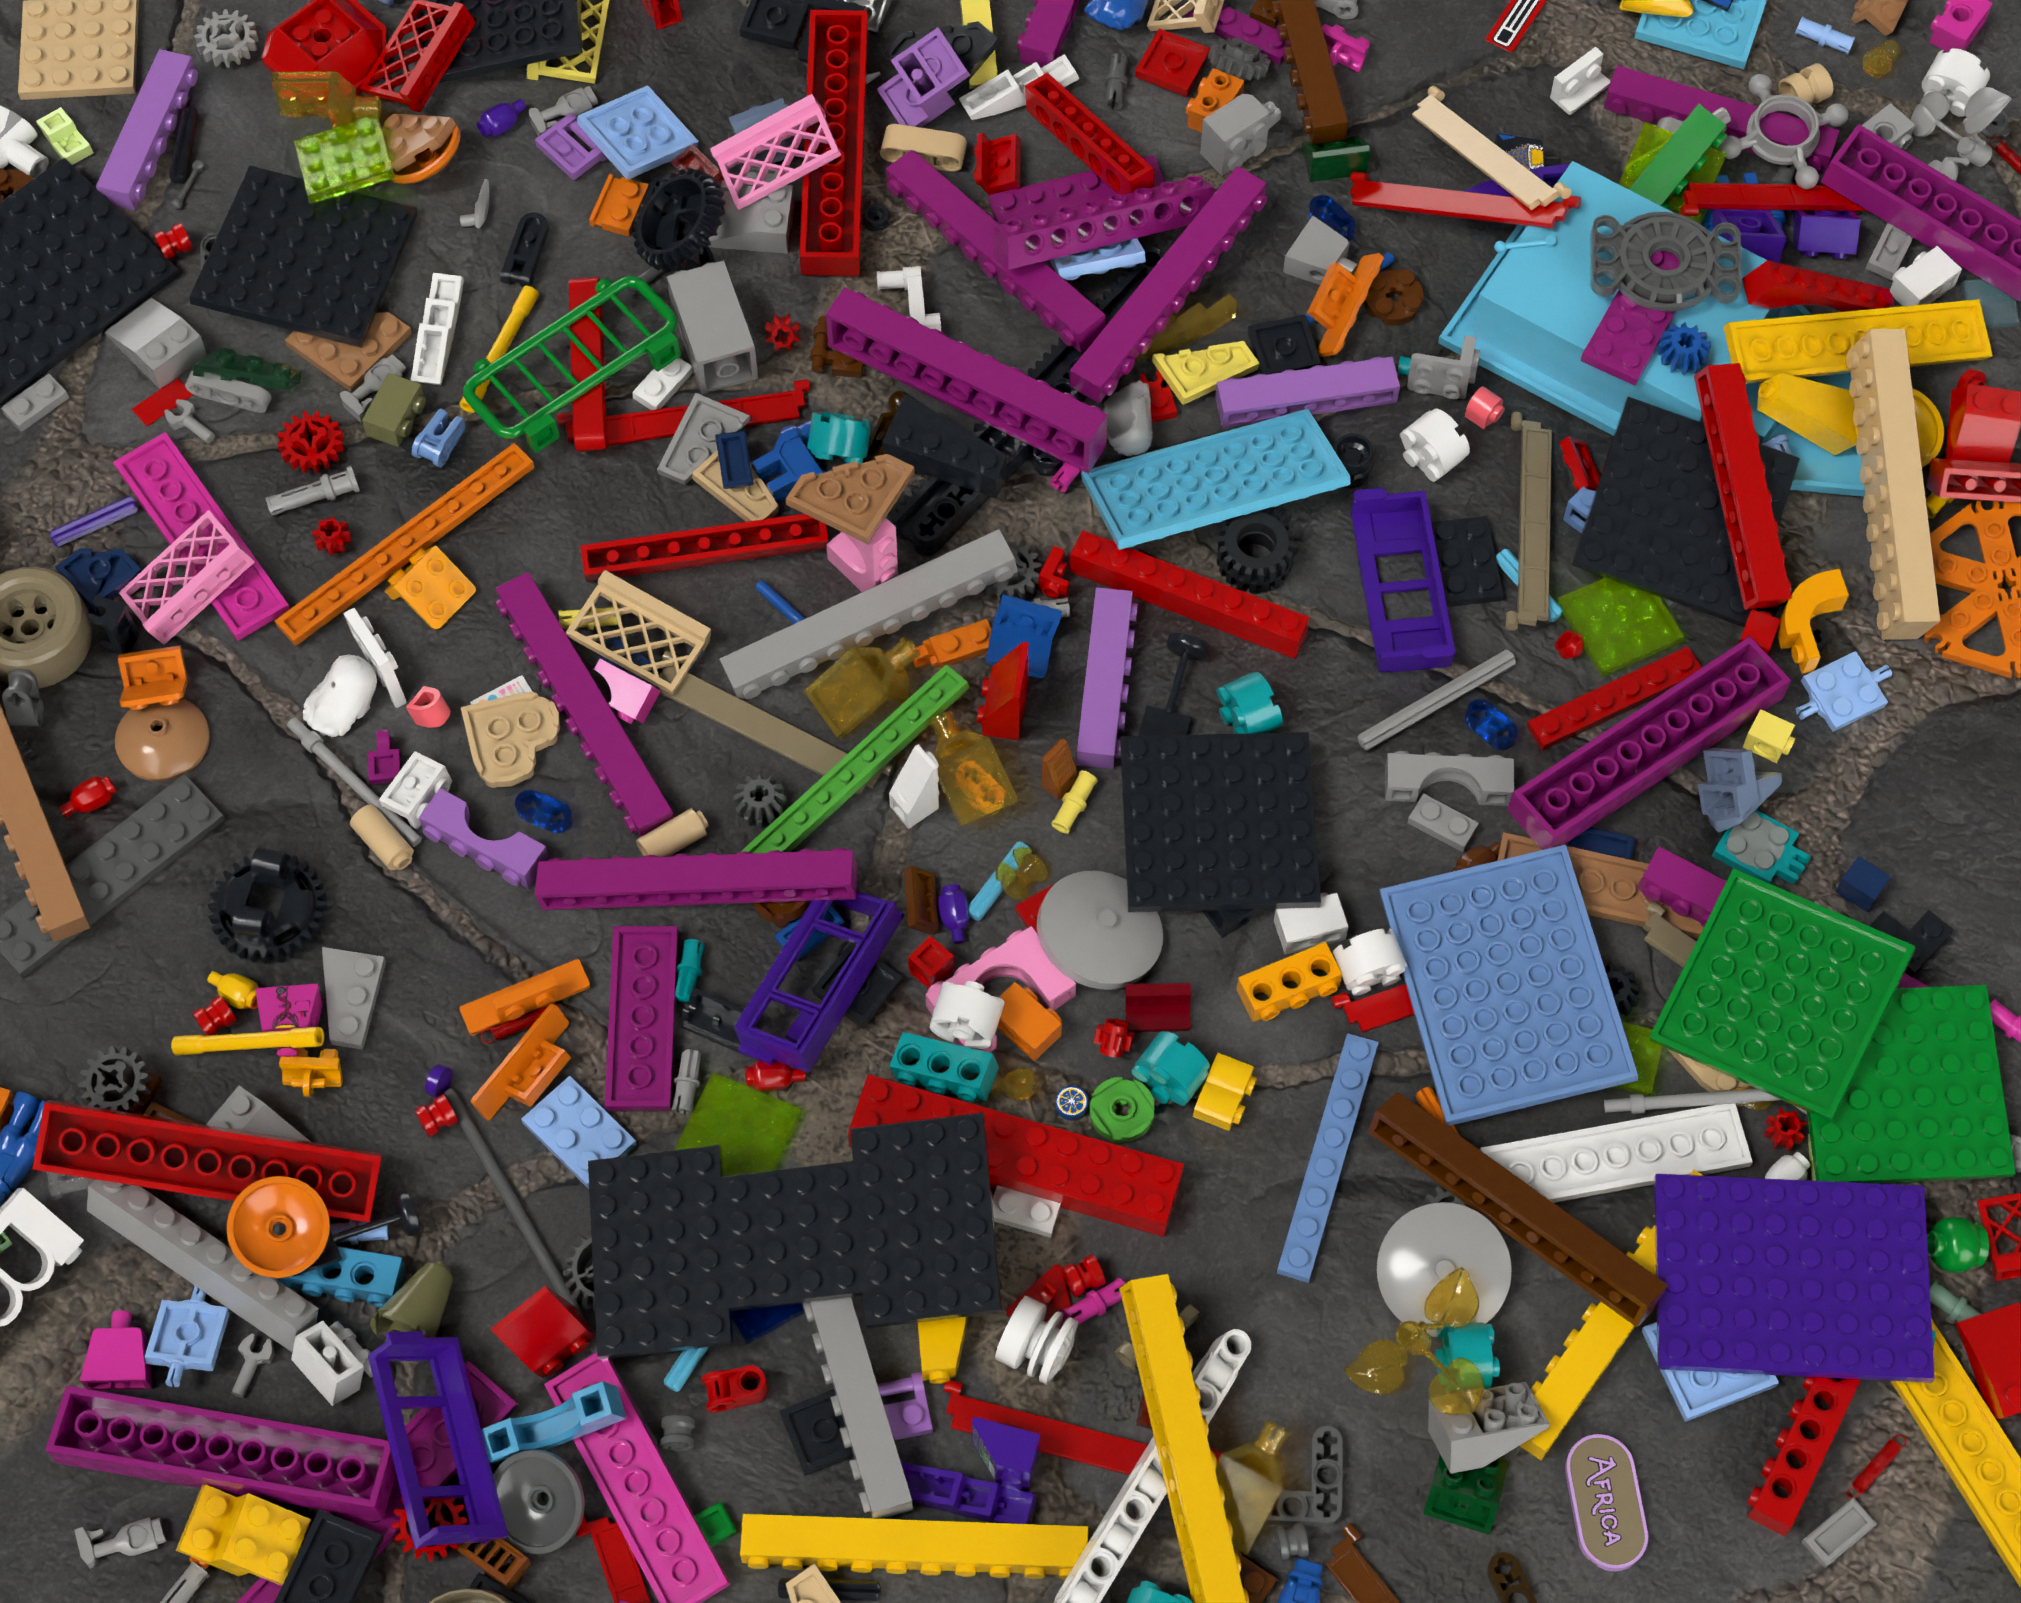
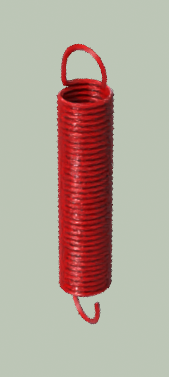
M1992 137L1989 142L1990 147L1994 148L1991 146V140L1999 138L2001 142L1997 144L1994 151L2021 176V157L2003 142L2000 137Z
M547 1007L537 1009L515 1020H510L484 1030L481 1033L482 1042L486 1044L493 1042H485L482 1038L483 1033L490 1029L497 1041L531 1027Z
M1897 1434L1893 1436L1892 1440H1889L1852 1482L1853 1488L1859 1493L1854 1497H1850L1848 1495V1492L1851 1490L1850 1488L1847 1491V1497L1855 1498L1868 1489L1898 1452L1901 1451L1900 1448L1905 1446L1907 1439L1904 1435ZM1896 1436L1904 1437L1905 1443L1902 1447L1893 1440Z

